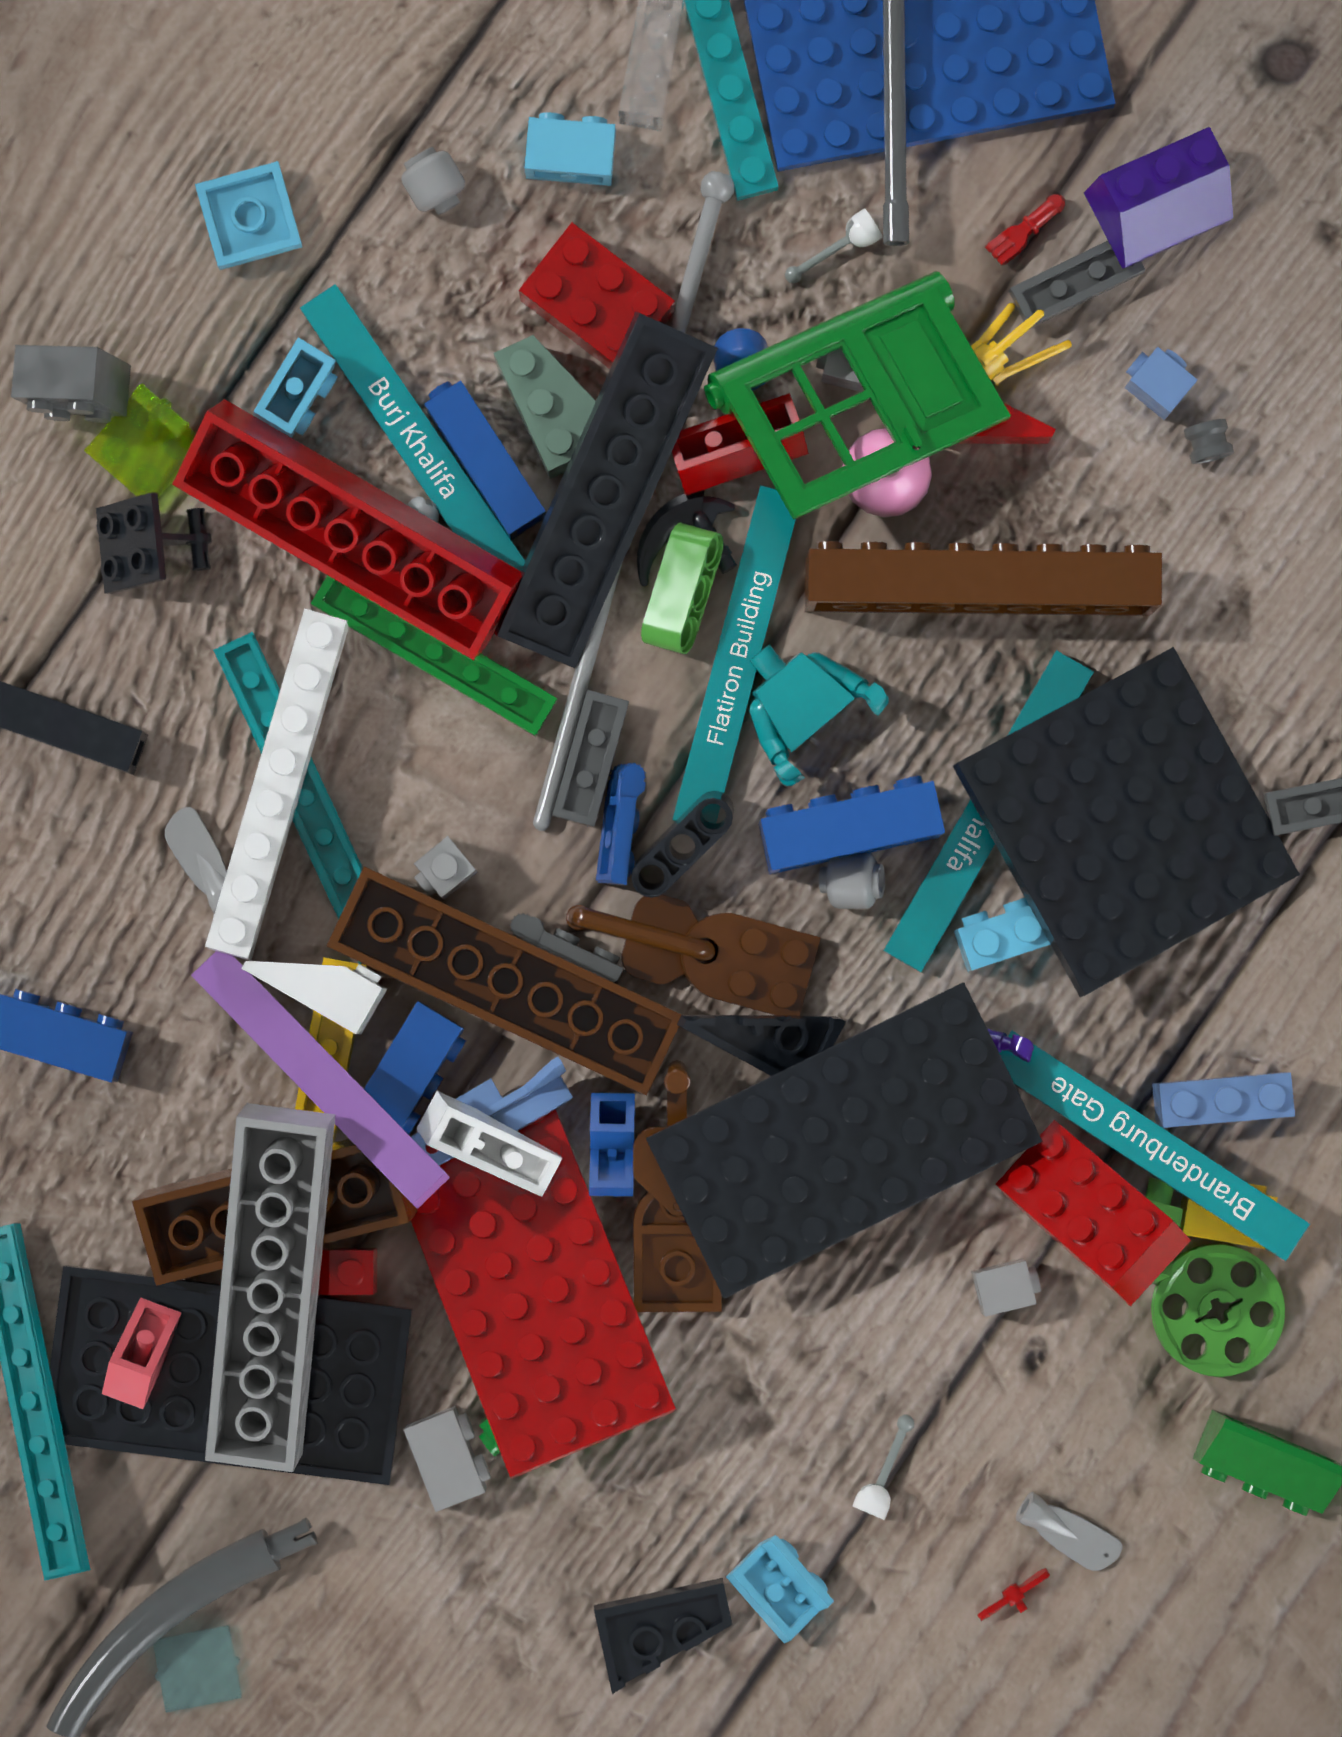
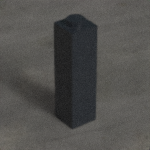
M0 681V729L131 775L135 774L148 734Z

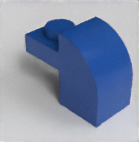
M591 1093L589 1196H633L635 1094Z

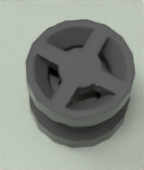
M1226 419L1206 421L1184 429L1185 438L1191 441L1193 448L1190 454L1192 464L1207 463L1234 454L1233 445L1227 442L1225 435L1228 429Z

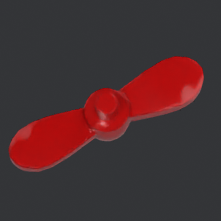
M1044 1568L1029 1577L1021 1585L1018 1586L1017 1583L1010 1585L1002 1591L1004 1597L981 1611L977 1615L978 1618L983 1621L1007 1604L1010 1606L1015 1605L1020 1613L1028 1609L1022 1600L1025 1597L1024 1593L1047 1579L1050 1573Z

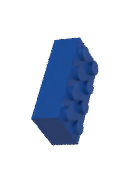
M921 775L896 781V784H893L894 789L880 792L879 785H873L853 790V793L850 794L851 799L837 802L836 795L833 794L811 799L807 809L794 811L793 804L767 809V812H765L766 818H761L758 826L769 875L826 863L833 857L839 856V858L856 853H872L939 838L945 833L934 781L923 783Z

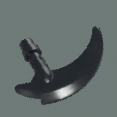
M705 490L687 496L685 494L679 495L664 504L651 517L639 541L637 570L641 586H648L652 564L659 551L668 542L675 525L684 523L717 532L716 528L713 527L717 515L733 512L735 505L720 498L704 496ZM723 543L722 556L718 565L722 574L729 572L737 566L731 555V549L725 543Z

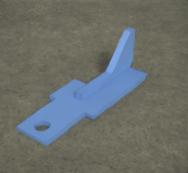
M558 1056L545 1065L524 1086L502 1098L490 1078L456 1098V1100L478 1109L515 1131H519L567 1103L573 1096L561 1077L566 1072V1069ZM419 1132L411 1136L439 1166L454 1158L439 1150L434 1154L428 1153L426 1151V1143Z

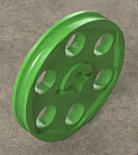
M1206 1244L1189 1249L1173 1260L1170 1277L1155 1285L1151 1302V1315L1156 1335L1161 1345L1173 1359L1199 1374L1226 1377L1252 1369L1271 1353L1280 1338L1284 1326L1285 1303L1281 1287L1275 1275L1258 1257L1246 1250L1231 1245ZM1195 1258L1206 1259L1211 1267L1209 1278L1201 1283L1191 1281L1187 1274V1267ZM1241 1261L1250 1263L1254 1269L1253 1281L1244 1287L1237 1286L1231 1279L1233 1266ZM1171 1294H1179L1186 1301L1185 1313L1177 1319L1168 1318L1162 1308L1163 1301ZM1216 1298L1220 1303H1232L1241 1298L1239 1302L1229 1305V1308L1224 1311L1225 1319L1220 1322L1216 1317H1204L1195 1322L1197 1318L1207 1315V1312L1212 1309L1210 1301ZM1259 1301L1269 1303L1273 1309V1318L1265 1326H1256L1250 1319V1309ZM1190 1334H1199L1205 1342L1203 1354L1195 1359L1187 1358L1181 1350L1183 1339ZM1232 1338H1243L1249 1347L1248 1355L1240 1362H1231L1226 1357L1225 1346Z

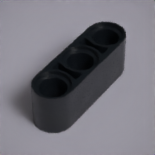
M710 791L703 794L638 858L631 878L633 886L638 893L650 898L658 897L665 893L728 831L734 814L733 802L729 796L719 791ZM709 804H717L725 810L726 817L720 823H709L702 816V809ZM677 835H688L693 839L695 848L689 853H679L672 847L671 840ZM647 865H656L663 871L664 879L659 883H648L642 878L640 871Z

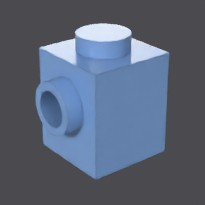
M1157 347L1149 357L1142 352L1128 368L1126 373L1132 378L1125 386V389L1165 420L1198 379L1185 370L1187 364L1179 355L1169 349L1164 352Z

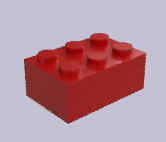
M573 222L570 223L519 289L520 301L609 369L614 362L636 311L666 324L675 310L674 299Z

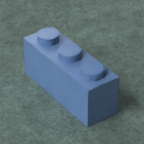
M1290 1072L1152 1083L1156 1124L1162 1128L1295 1117Z

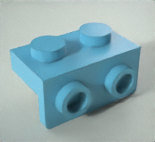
M774 1535L760 1542L726 1578L783 1643H787L819 1611L828 1608L834 1601L827 1593L828 1588L824 1581L818 1575L809 1572L798 1560L799 1556L795 1548L786 1540Z

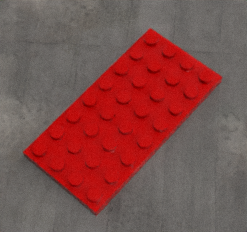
M556 1109L517 1131L562 1157L542 1197L454 1157L440 1165L450 1178L417 1209L418 1212L411 1219L412 1226L510 1478L520 1476L677 1410L592 1197L589 1196L588 1187ZM426 1144V1151L428 1153L434 1154L438 1151Z

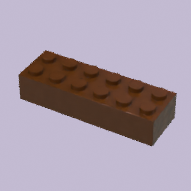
M350 1139L334 1142L332 1146L323 1244L409 1223L418 1212L417 1208ZM232 1169L145 1190L132 1201L156 1286L223 1269Z

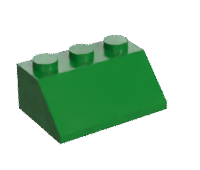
M1214 1410L1210 1413L1193 1456L1195 1461L1203 1465L1201 1473L1224 1483L1228 1475L1244 1482L1242 1490L1263 1499L1267 1498L1269 1492L1284 1498L1283 1507L1307 1516L1309 1509L1322 1514L1342 1486V1464Z

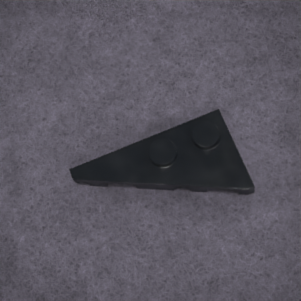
M682 1015L677 1025L769 1076H773L834 1046L846 1021L836 1016Z

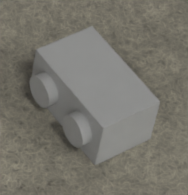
M453 1406L405 1426L403 1430L435 1512L486 1492L487 1486L485 1481L491 1479V1475L483 1455H474L469 1440L475 1438V1434L466 1413L459 1415L456 1406Z

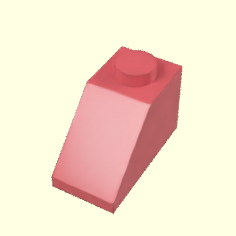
M143 1298L139 1299L109 1361L102 1390L103 1395L141 1409L144 1408L159 1377L178 1326L181 1312Z

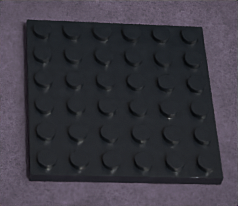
M1174 647L953 765L956 774L1079 997L1093 992L1300 875L1278 835L1273 836L1270 819Z

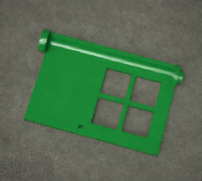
M934 271L708 375V384L704 386V393L708 403L714 410L720 409L724 414L734 413L793 520L1010 418L1009 411L951 313L955 307L953 292L948 281L940 272ZM841 348L865 391L825 409L801 366ZM792 371L815 414L775 432L751 389ZM870 400L894 443L854 461L830 418ZM821 422L845 466L804 484L781 440Z

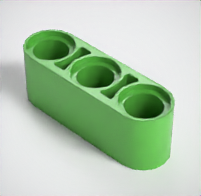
M684 523L675 525L670 534L643 620L641 637L644 643L680 654H687L691 650L722 556L724 541L720 533Z

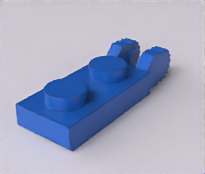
M618 764V766H614V769L611 770V775H609L611 779L608 781L607 797H605L596 873L597 883L627 885V877H630L633 872L632 834L636 833L640 819L639 810L636 808V797L645 791L646 782H644L646 772H644V768L640 767V764Z

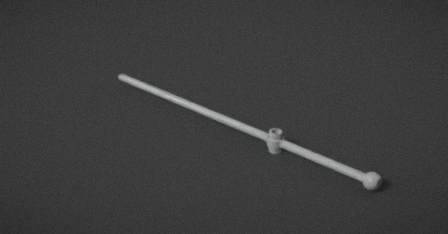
M711 171L704 176L701 182L700 190L705 198V202L670 327L683 333L687 331L721 204L728 201L734 192L733 179L721 172ZM620 569L575 668L533 820L534 827L539 831H545L551 823Z

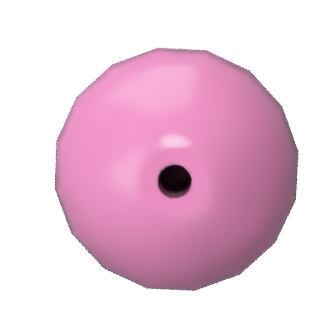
M886 428L875 429L857 438L848 450L854 461L894 443ZM927 457L848 495L852 502L866 513L880 517L902 515L917 507L928 492L932 477L930 458Z

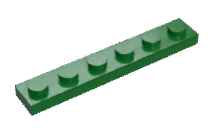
M328 575L311 602V605L329 616L346 620L348 627L535 737L558 700L553 695L481 653L474 660L470 659Z

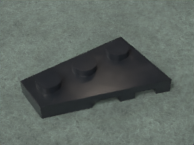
M723 1578L594 1605L596 1623L612 1694L626 1687L627 1682L643 1673L648 1674L659 1668L665 1660L683 1650L688 1651L732 1625Z

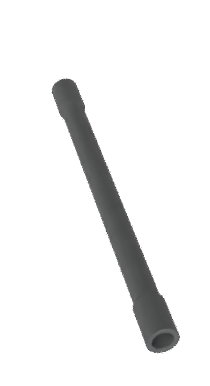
M883 0L885 150L883 244L903 246L909 244V205L907 202L905 0Z

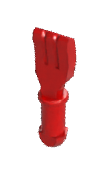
M1061 194L1050 195L1029 216H1024L1022 223L1008 227L990 241L985 248L989 253H992V256L1001 265H1006L1026 247L1027 239L1031 233L1037 234L1043 225L1057 213L1060 214L1064 210V196Z

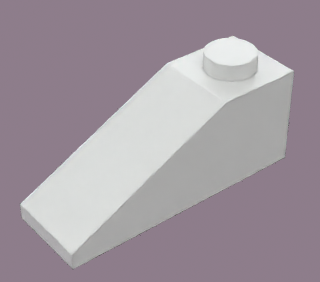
M245 961L241 968L349 1031L360 1035L363 1033L387 991V988L378 984L382 976L361 964H358L354 970L346 966Z
M436 1091L417 1127V1131L428 1146L541 1197L562 1160L560 1155L478 1109L439 1091Z

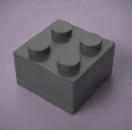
M15 345L11 397L26 404V410L44 413V418L47 420L70 421L71 415H85L84 419L87 421L108 423L111 422V416H127L131 365L98 347Z

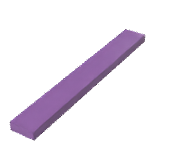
M216 951L191 976L324 1113L336 1114L335 1125L418 1209L450 1177L250 973L241 969L243 965L234 956Z

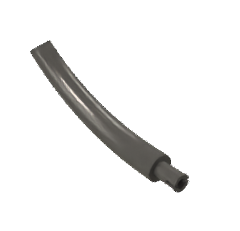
M304 1518L302 1521L272 1535H268L265 1529H261L205 1557L157 1589L132 1610L93 1651L65 1690L46 1727L50 1731L64 1737H80L92 1715L117 1681L165 1634L218 1598L280 1570L281 1559L309 1546L318 1544L314 1531L297 1538V1536L310 1531V1528H312L310 1521Z

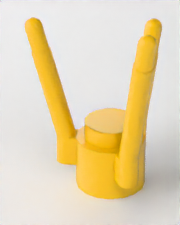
M1009 303L979 340L971 345L989 379L996 386L1009 376L1051 358L1072 346V342L1066 340L1004 368L1003 365L1009 359L1003 351L1044 316L1043 310H1037L998 344L995 341L988 344L1015 310V304Z

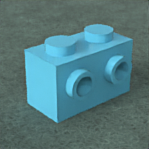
M298 337L254 409L253 416L291 438L295 432L303 436L316 414L309 410L316 397L319 395L325 399L338 376L331 373L335 367L336 360Z
M1025 898L1004 904L1005 913L992 918L988 917L987 911L962 918L964 927L954 930V934L967 972L1051 945Z

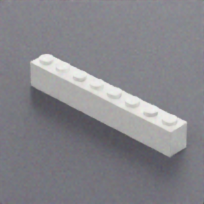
M304 608L205 947L249 961L252 959L349 629L346 620Z

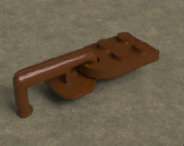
M666 895L652 898L643 896L634 906L631 920L589 909L583 905L572 906L566 914L567 924L574 930L590 929L625 939L621 954L622 964L627 973L635 978L657 984H667L685 974L693 988L709 998L771 1015L800 1016L821 938L733 913L712 914L697 921L690 906L685 901ZM713 958V960L709 963L702 964L703 962L711 960Z
M678 1060L669 1063L667 1075L664 1079L667 1089V1127L687 1118V1089L690 1087L691 1080L687 1074L685 1064ZM667 1127L647 1128L639 1133L633 1145V1174L635 1179L647 1190L637 1204L633 1222L634 1305L637 1312H722V1294L646 1140V1137Z

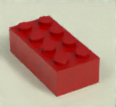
M1053 1120L1040 1134L1043 1142L1027 1149L995 1185L1013 1204L1131 1307L1191 1240L1169 1216L1056 1120Z

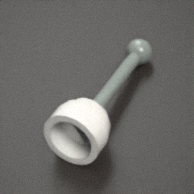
M865 208L848 220L845 228V237L800 266L789 267L785 271L786 280L789 283L799 282L803 273L850 243L858 247H866L883 238Z
M902 1415L898 1418L897 1426L899 1429L877 1482L862 1487L852 1505L885 1520L889 1511L891 1501L889 1493L884 1486L906 1433L914 1428V1419L910 1415Z

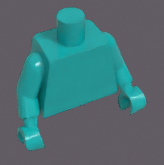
M769 644L750 660L766 681L752 692L755 700L750 705L749 712L764 752L771 764L776 765L773 769L778 779L787 787L793 786L805 778L789 762V753L798 748L855 698H864L870 709L877 716L880 715L889 703V697L880 685L873 682L869 686L868 680L819 652H813L807 656L801 652L785 663Z

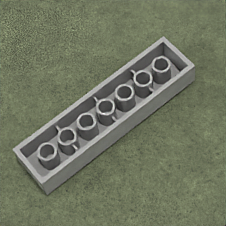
M247 1103L236 1117L205 1461L294 1472L303 1454L336 1114Z

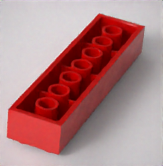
M226 399L207 410L172 485L472 660L488 646L497 624L522 578L521 571Z

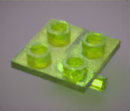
M142 383L133 391L128 400L127 416H114L111 422L107 423L84 451L134 495L140 496L153 492L158 493L159 498L174 481L196 433L189 427L190 424L171 409L172 403L167 398L160 399Z

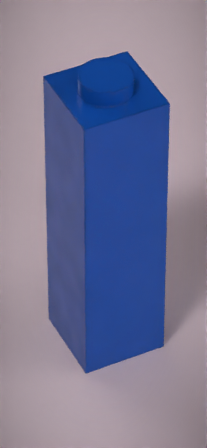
M460 380L454 385L447 381L428 394L430 400L424 403L428 414L510 540H513L544 520L546 516L545 509L462 381Z

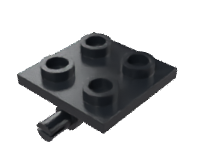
M151 492L96 508V527L99 535L104 594H113L166 580L163 546H191L192 570L204 571L211 569L208 544L212 543L211 534L206 532L205 508L186 510L189 534L162 533L158 493Z

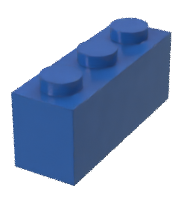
M15 989L13 996L0 994V1050L107 1082H118L133 1034L131 1031L122 1029L123 1020L102 1014L98 1015L97 1021L80 1017L82 1008L57 1001L55 1009L40 1005L39 1000L41 996Z
M417 1001L364 1088L408 1135H410L421 1115L414 1111L423 1096L431 1100L444 1079L437 1073L447 1059L453 1063L466 1043V1040L460 1037L465 1028L420 1001Z

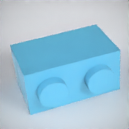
M551 112L540 113L539 118L529 117L524 167L526 179L612 186L616 139L615 124H607V119L598 116L582 117V121L565 120V116Z

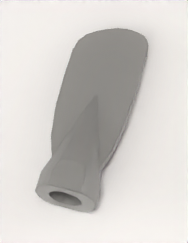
M185 807L177 811L169 820L165 828V839L185 873L207 895L209 907L215 913L227 869L212 836L198 812L192 807Z
M1034 1492L1026 1496L1017 1511L1016 1521L1023 1525L1034 1527L1053 1547L1092 1571H1099L1111 1565L1122 1551V1543L1115 1536L1075 1513L1060 1507L1047 1505Z

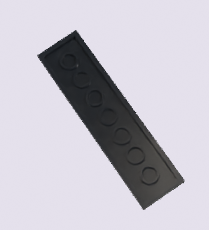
M637 311L635 312L521 570L522 578L494 631L496 636L570 667H576L718 348Z

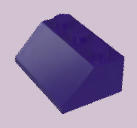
M1210 127L1101 174L1084 192L1122 269L1233 219L1230 166Z

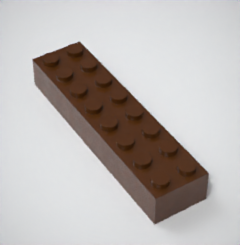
M823 541L817 542L816 549L809 548L805 559V612L1150 616L1162 606V553H1151L1150 546L1127 545L1124 546L1123 552H1106V545L1088 544L1081 545L1080 551L1066 552L1063 551V545L1039 544L1036 545L1035 551H1019L1018 544L999 543L993 544L992 550L980 551L975 550V544L951 543L948 544V550H931L930 543L911 542L905 543V549L895 550L887 549V543L863 542L861 543V549H843L842 542Z
M365 866L326 945L335 951L646 1096L679 1028L677 1023L682 1014Z

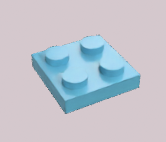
M278 161L195 184L219 270L303 247Z

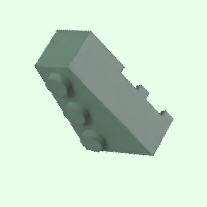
M532 335L493 354L496 365L549 479L565 473L596 401Z

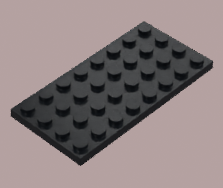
M964 982L646 1137L724 1299L1043 1142Z
M70 1265L63 1266L50 1371L65 1445L264 1469L205 1461L221 1284L181 1279L156 1286L154 1277L150 1275ZM318 1296L303 1454L294 1472L288 1473L390 1485L413 1308ZM140 1298L181 1312L178 1326L159 1377L143 1409L102 1394L109 1361Z

